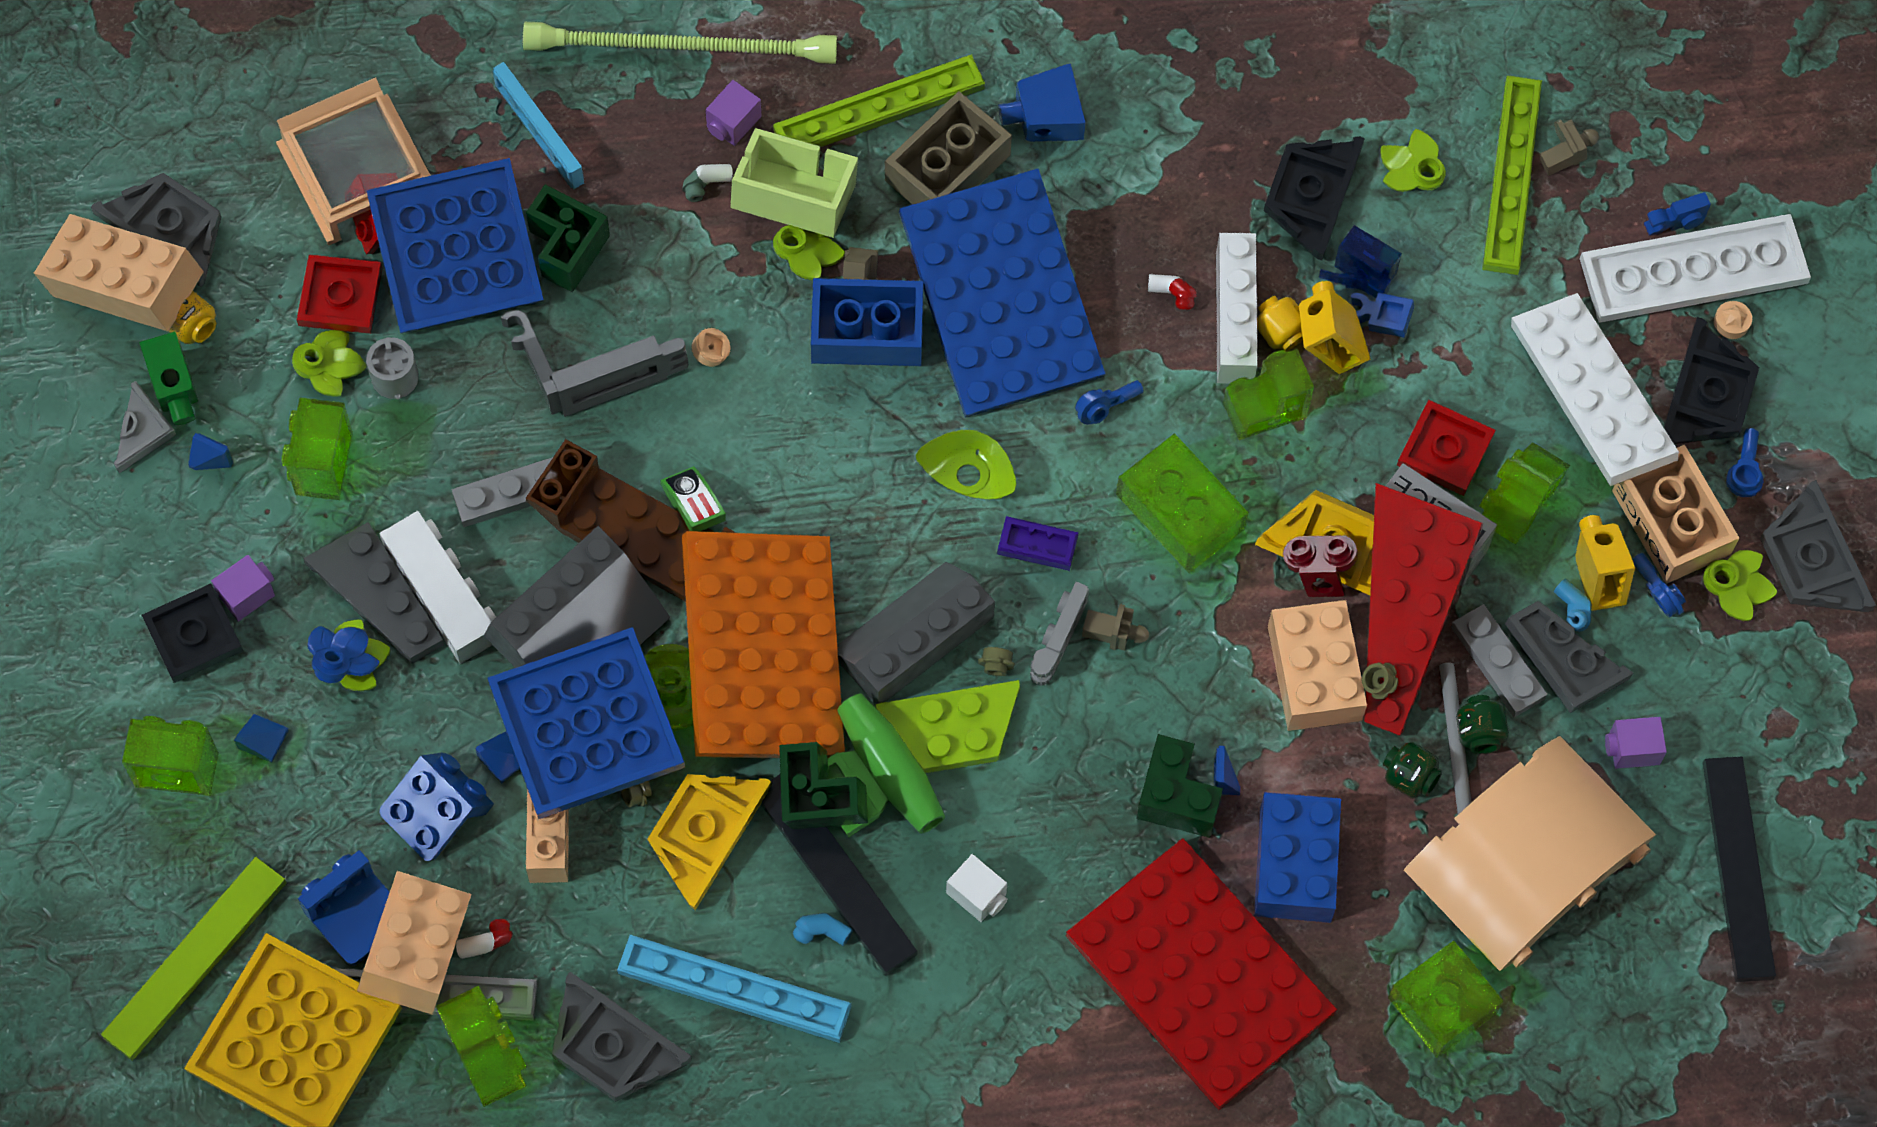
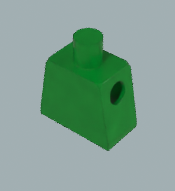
M176 332L139 342L162 411H170L174 425H184L194 421L195 415L191 404L198 402V397Z

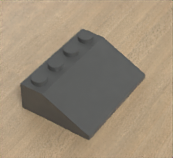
M597 526L489 624L484 636L517 668L633 627L641 646L670 619V616L623 550Z

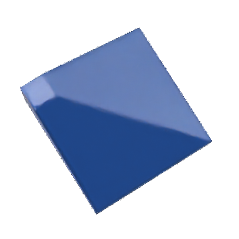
M195 433L193 436L189 468L194 470L231 468L233 460L228 446L200 433Z
M253 714L237 734L234 741L238 749L272 763L289 729Z
M507 732L475 748L477 757L501 784L520 769Z
M1219 746L1216 749L1214 758V786L1223 788L1222 795H1240V785L1225 746Z

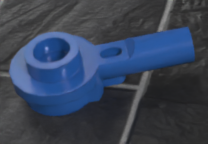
M1136 380L1115 391L1106 390L1103 392L1101 389L1086 392L1079 398L1075 406L1078 412V419L1086 425L1100 423L1107 417L1109 408L1142 394L1143 387L1141 383Z
M1749 428L1744 431L1741 458L1736 465L1729 469L1726 476V485L1729 490L1740 497L1755 496L1761 491L1764 483L1759 463L1755 461L1759 431Z
M1644 553L1636 555L1633 558L1634 566L1647 581V588L1665 615L1670 618L1674 614L1681 615L1684 613L1681 605L1686 600L1676 585L1671 584L1667 586L1657 576L1656 568Z

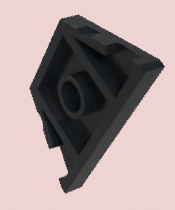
M1357 136L1353 137L1352 141L1332 143V139L1320 140L1313 144H1306L1304 142L1286 144L1264 206V212L1318 260L1322 261L1364 144V137Z
M1697 317L1663 426L1674 444L1738 437L1760 368L1747 356L1741 355L1736 350V347L1725 337L1721 340L1706 327L1708 322L1700 317Z

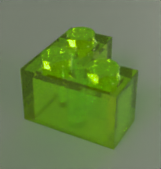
M1298 349L1287 353L1281 350L1270 354L1266 360H1263L1260 376L1252 379L1247 377L1239 378L1225 388L1223 404L1239 440L1307 418L1314 385Z
M1533 442L1523 451L1518 448L1511 459L1507 458L1500 468L1497 477L1501 479V482L1496 490L1490 488L1479 505L1484 510L1482 515L1497 524L1495 529L1497 534L1516 545L1526 535L1542 506L1553 496L1570 465Z
M478 985L436 1006L483 1107L527 1086L520 1072L526 1069L527 1066L517 1047L511 1049L509 1046L516 1041L506 1020L498 1023L497 1020L503 1018L493 996L486 999Z

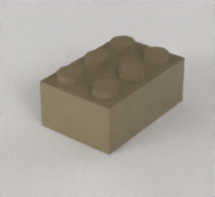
M958 91L885 160V181L912 204L979 186L1011 155L1012 135Z

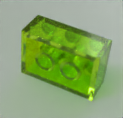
M1175 433L1118 477L1116 495L1188 573L1196 569L1245 530L1249 512Z

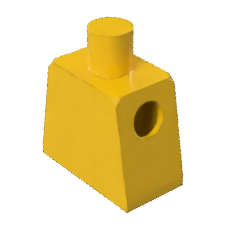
M1321 281L1313 285V296L1301 301L1299 304L1304 348L1338 374L1371 360L1355 308L1335 292L1332 282Z
M1598 515L1587 516L1579 522L1581 531L1575 557L1585 595L1591 601V611L1626 605L1635 566L1620 528L1614 523L1603 525Z

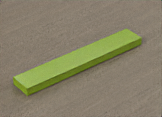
M971 54L773 124V130L775 134L823 147L945 104L958 91L967 96L984 90L985 82Z
M1506 76L1482 270L1518 275L1520 270L1542 80Z
M255 857L101 1033L103 1039L133 1061L287 884L285 878Z

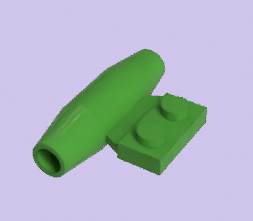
M856 694L845 700L838 707L837 712L855 751L837 752L827 759L828 779L858 777L866 785L868 823L841 825L848 838L880 818L888 802L920 834L929 832L937 827L945 819V814L926 773L894 726L863 694Z

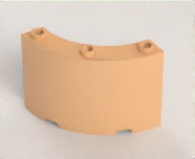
M1561 736L1537 749L1525 766L1519 762L1487 788L1454 818L1459 823L1456 828L1452 826L1441 838L1435 836L1404 869L1412 880L1499 971L1511 964L1516 968L1522 965L1533 954L1530 947L1575 904L1579 908L1587 904L1597 893L1594 888L1630 861L1633 865L1640 862L1651 850L1647 844L1656 836L1645 822Z

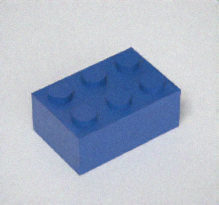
M813 278L811 364L921 366L923 281Z
M1264 792L1260 806L1254 916L1331 923L1336 910L1341 813L1340 798Z

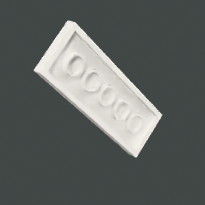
M1791 214L1582 252L1580 256V262L1599 323L1808 284L1811 279Z
M1578 293L1512 317V329L1610 486L1678 461L1679 451Z

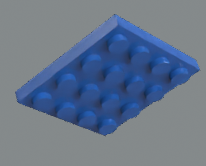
M510 158L366 190L401 334L544 301Z
M633 627L488 677L491 691L538 820L685 768L683 757Z

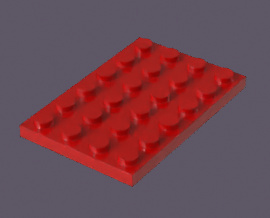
M1184 838L1179 840L1066 932L1067 939L1218 1111L1330 1019L1337 1011L1334 1005Z

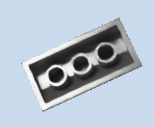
M945 562L837 645L838 661L875 704L884 703L994 618L995 601L971 574Z

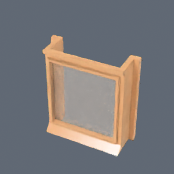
M376 77L277 120L282 139L277 141L276 144L328 246L342 240L337 226L338 223L371 209L366 190L431 176L388 94H383Z

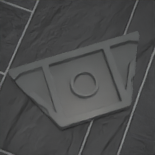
M165 173L148 179L140 186H132L121 191L123 196L105 204L98 201L91 206L93 214L110 226L185 247L204 271L197 285L202 287L205 284L221 221V214L218 209Z
M1817 480L1812 481L1803 493L1782 512L1781 516L1776 521H1773L1762 533L1760 540L1790 604L1860 612L1873 611L1876 604Z
M572 972L568 973L565 981L566 988L563 1004L558 1018V1030L552 1050L553 1058L617 1102L687 1066L692 1061V1056Z

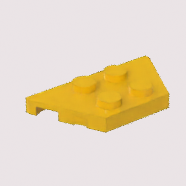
M1315 490L1263 532L1256 540L1255 545L1283 557L1285 545L1295 537L1347 536L1357 546L1358 560L1349 570L1338 572L1341 582L1370 595L1374 529L1373 514Z
M687 774L647 838L692 909L696 910L772 787L770 780L759 778V780H743L729 776L709 778L706 775Z

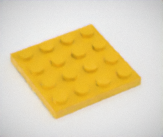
M266 933L184 1069L188 1073L287 1127H333L402 1007L400 1004L358 992L359 982Z

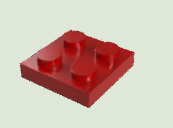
M309 255L297 315L298 326L371 334L383 269L381 262Z
M1428 399L1398 459L1397 466L1400 467L1404 463L1428 480L1465 496L1496 430Z

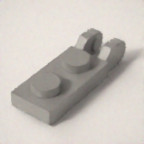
M1075 582L1071 593L1064 591L1057 607V612L1061 613L1057 624H1049L1042 640V644L1046 645V647L1037 650L1033 656V661H1031L1030 676L1033 683L1046 686L1052 680V676L1056 672L1088 602V586Z

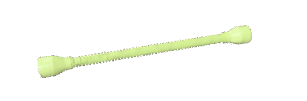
M524 22L523 49L543 51L555 46L565 47V45H573L574 43V45L583 44L584 46L587 44L588 46H591V44L595 46L597 44V46L606 45L607 47L609 45L611 47L614 45L615 47H623L624 45V47L629 46V48L632 46L634 48L637 46L641 48L642 46V48L651 47L652 49L655 47L656 49H659V47L664 49L665 47V49L674 48L677 50L678 48L682 50L683 48V50L697 49V51L700 49L702 51L705 49L706 51H709V49L714 51L715 49L716 52L718 50L720 52L723 50L724 52H727V50L732 52L733 50V52L738 51L739 53L741 51L743 53L745 51L747 53H750V51L754 53L756 51V53L760 52L761 54L764 52L765 54H768V52L770 54L773 52L777 54L778 52V54L783 53L784 55L792 53L795 57H805L814 62L836 64L837 35H817L808 39H796L793 42L790 40L788 42L786 40L783 42L782 40H779V42L777 40H774V42L770 40L769 42L767 39L765 41L763 39L761 41L756 39L755 41V39L746 40L745 38L742 40L741 38H738V40L736 38L733 40L729 38L728 40V38L723 39L722 37L720 39L718 37L715 39L714 37H711V39L706 37L705 39V37L700 38V36L697 38L695 36H688V38L684 36L682 38V36L678 37L677 35L674 37L673 35H670V37L668 35L665 37L661 35L660 37V35L655 36L654 34L652 36L650 34L647 36L646 34H638L637 36V34L632 35V33L629 35L627 33L624 35L623 33H620V35L616 33L614 35V33L610 34L609 32L606 34L605 32H602V34L597 32L596 34V32L587 33L586 31L584 33L582 31H579V33L578 31H570L569 33L566 29L555 28L543 22Z

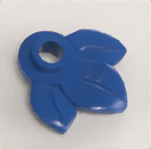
M323 626L315 628L308 638L307 647L314 655L312 668L316 677L326 683H336L341 681L347 674L365 676L373 672L378 667L379 660L365 653L368 644L367 633L363 629L356 627L340 629L336 634Z

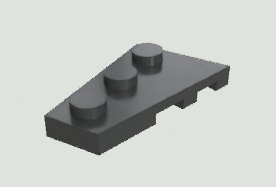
M1539 601L1508 617L1505 625L1570 713L1628 681L1633 675V672L1624 665L1619 667L1604 656L1606 652L1596 644L1591 646L1575 634L1574 627Z

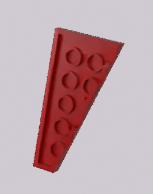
M1376 483L1367 667L1378 662L1392 664L1397 670L1395 676L1398 678V686L1394 693H1389L1387 698L1380 700L1373 698L1372 693L1366 691L1367 707L1364 722L1402 736L1483 523ZM1383 677L1380 680V684L1384 682Z

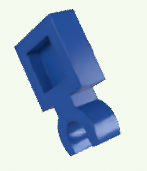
M1705 192L1673 202L1670 208L1649 212L1647 214L1649 220L1644 222V226L1649 236L1659 234L1667 228H1670L1671 231L1683 227L1685 230L1693 229L1703 223L1711 203Z
M1378 293L1374 302L1369 301L1364 294H1351L1352 304L1362 307L1356 311L1360 324L1369 321V331L1405 338L1414 310L1413 299Z

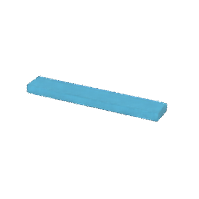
M630 935L617 969L620 975L840 1043L852 1007V1003L633 935Z

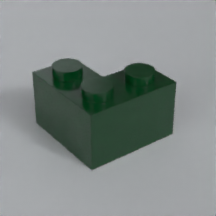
M545 184L526 211L529 232L548 241L538 256L541 276L573 293L610 237L608 217Z
M1158 734L1136 819L1211 838L1223 788L1186 779L1195 744Z
M818 742L779 745L782 821L791 829H805L868 823L866 785L858 777L828 779L827 751Z

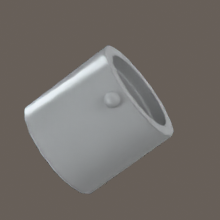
M390 337L378 340L370 347L367 353L366 364L374 389L381 396L389 399H400L409 395L415 389L419 377L411 347L404 340Z

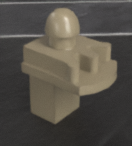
M1560 119L1555 121V130L1561 143L1540 153V162L1547 175L1550 176L1571 165L1576 166L1580 162L1587 160V147H1592L1599 140L1598 132L1594 129H1586L1582 134H1579L1572 120L1565 123Z
M850 247L845 251L844 279L878 280V250Z
M1120 604L1116 616L1088 610L1082 637L1110 643V649L1125 651L1128 639L1134 640V643H1143L1148 640L1149 632L1142 625H1132L1134 609Z

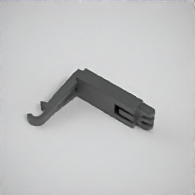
M512 310L501 317L504 327L509 328L514 324H519L523 327L524 333L521 336H514L512 339L513 350H525L552 415L562 411L564 417L663 381L667 379V376L685 370L689 365L683 339L675 338L658 345L655 336H651L553 373L527 315L522 311Z

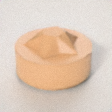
M1738 301L1723 303L1718 308L1714 317L1715 329L1720 335L1728 339L1743 337L1752 324L1750 309Z
M715 328L702 330L692 342L694 357L698 362L709 367L721 364L729 356L731 349L727 336Z

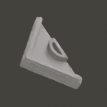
M137 381L131 383L130 399L122 424L117 459L114 462L115 468L119 473L176 436L175 430Z

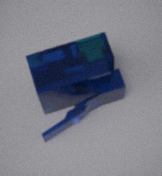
M1354 225L1339 245L1334 267L1344 273L1337 274L1321 269L1318 278L1345 285V288L1361 290L1377 298L1378 293L1387 294L1389 292L1391 281L1397 274L1402 253Z

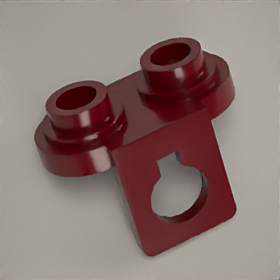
M1299 536L1293 538L1285 545L1283 558L1290 570L1299 573L1308 597H1343L1344 588L1338 572L1347 571L1355 565L1358 560V549L1355 542L1347 536ZM1317 578H1324V581L1330 583L1332 587L1320 588L1313 583L1317 581Z

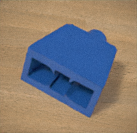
M1066 64L1018 81L1016 85V102L998 105L1001 125L1022 123L1025 139L1029 142L1084 140L1085 119L1071 64Z

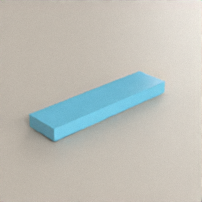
M502 62L493 68L496 88L570 188L576 189L584 184L582 166L507 65Z

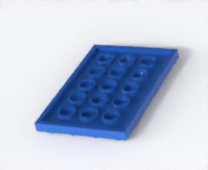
M1039 168L899 209L902 224L920 280L923 281V289L965 418L1104 377L1105 371Z

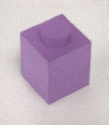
M734 80L706 108V121L709 132L717 139L722 141L725 139L734 146L762 117L761 99Z
M246 555L211 580L217 596L238 622L275 596L271 586V582L274 581L273 575L263 562L256 565L249 555Z
M1661 717L1615 720L1609 734L1605 736L1606 753L1608 757L1613 756L1615 769L1661 764L1667 753Z

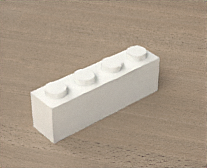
M1219 233L1216 251L1217 383L1254 384L1257 370L1256 233Z
M416 511L380 532L383 546L459 664L492 646L484 634L496 616L489 606L483 609L477 598L480 597V593L471 578L463 579L457 569L461 567L460 562L451 548L444 550L438 540L442 536L432 519L425 522L419 511Z

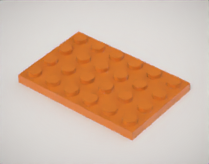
M686 531L682 535L695 757L780 758L779 745L818 742L827 751V759L837 752H845L843 723L837 712L838 707L841 705L830 536Z

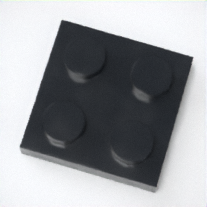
M211 583L142 614L173 683L243 652L242 646Z

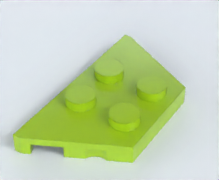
M1019 680L878 703L875 704V708L894 726L925 773L967 767L999 760L1015 701L1020 691Z

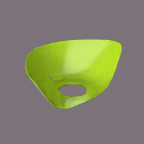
M975 430L949 432L929 441L916 453V460L933 479L948 489L962 495L979 499H1000L1015 491L1016 477L1007 453L997 441L984 433ZM964 465L975 466L980 472L979 481L972 486L961 484L957 479L959 468Z

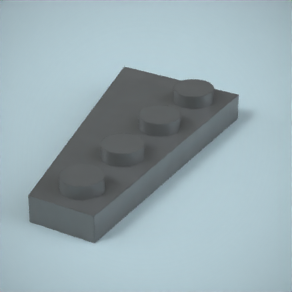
M369 522L303 558L306 566L325 580L326 584L337 595H341L353 607V610L372 624L378 633L411 664L444 646L440 634Z

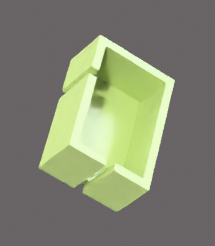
M755 128L746 147L745 156H742L732 179L730 208L834 238L856 186L858 157L827 149L823 177L818 176L820 146Z

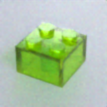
M300 397L297 410H292L289 418V432H292L291 442L284 445L282 452V466L287 468V481H291L295 495L340 501L353 436L345 404Z
M145 716L142 720L130 719L122 763L135 788L211 796L219 752L208 728L199 722L184 720L181 721V724L166 723L164 719L159 717Z
M1454 940L1393 984L1388 999L1436 1058L1440 1057L1495 1016L1503 1003V999Z

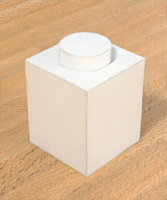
M973 854L947 881L946 893L980 922L988 914L994 917L1008 900L1005 897L1007 882Z

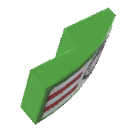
M694 466L660 480V484L673 508L680 512L689 531L700 532L726 521V513L708 483Z

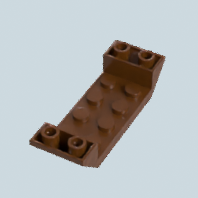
M565 439L527 495L526 501L560 533L578 543L599 526L623 550L643 579L686 602L682 535L689 531L680 512L600 469L596 455ZM724 527L721 531L726 533H736L727 527ZM707 528V529L702 530V531H700V532H715V531H713V530Z

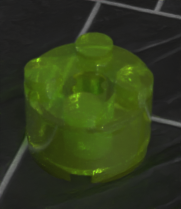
M677 644L656 646L649 650L644 657L672 731L683 730L693 726L689 649ZM675 685L674 690H668V686Z

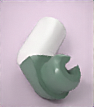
M730 164L698 166L683 182L682 190L685 192L686 199L691 202L702 200L705 195L704 188L710 182H731L733 176L732 167Z

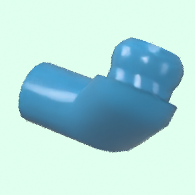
M1565 578L1555 588L1554 593L1567 604V623L1574 627V631H1584L1591 623V601Z
M820 913L800 917L795 923L797 927L793 931V936L797 941L807 944L813 940L814 935L824 934L844 946L851 937L853 929L829 914Z

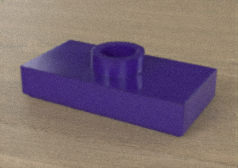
M1006 516L997 555L1070 571L1079 533Z

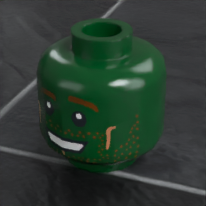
M1487 695L1470 697L1467 700L1468 703L1460 707L1456 714L1460 743L1464 747L1469 748L1474 754L1496 752L1501 748V744L1507 740L1509 735L1505 708L1501 703L1490 700V697Z
M1408 742L1400 749L1394 746L1383 762V766L1388 768L1385 775L1386 782L1412 799L1418 798L1421 795L1427 797L1433 791L1442 775V770L1439 769L1438 757L1414 742Z

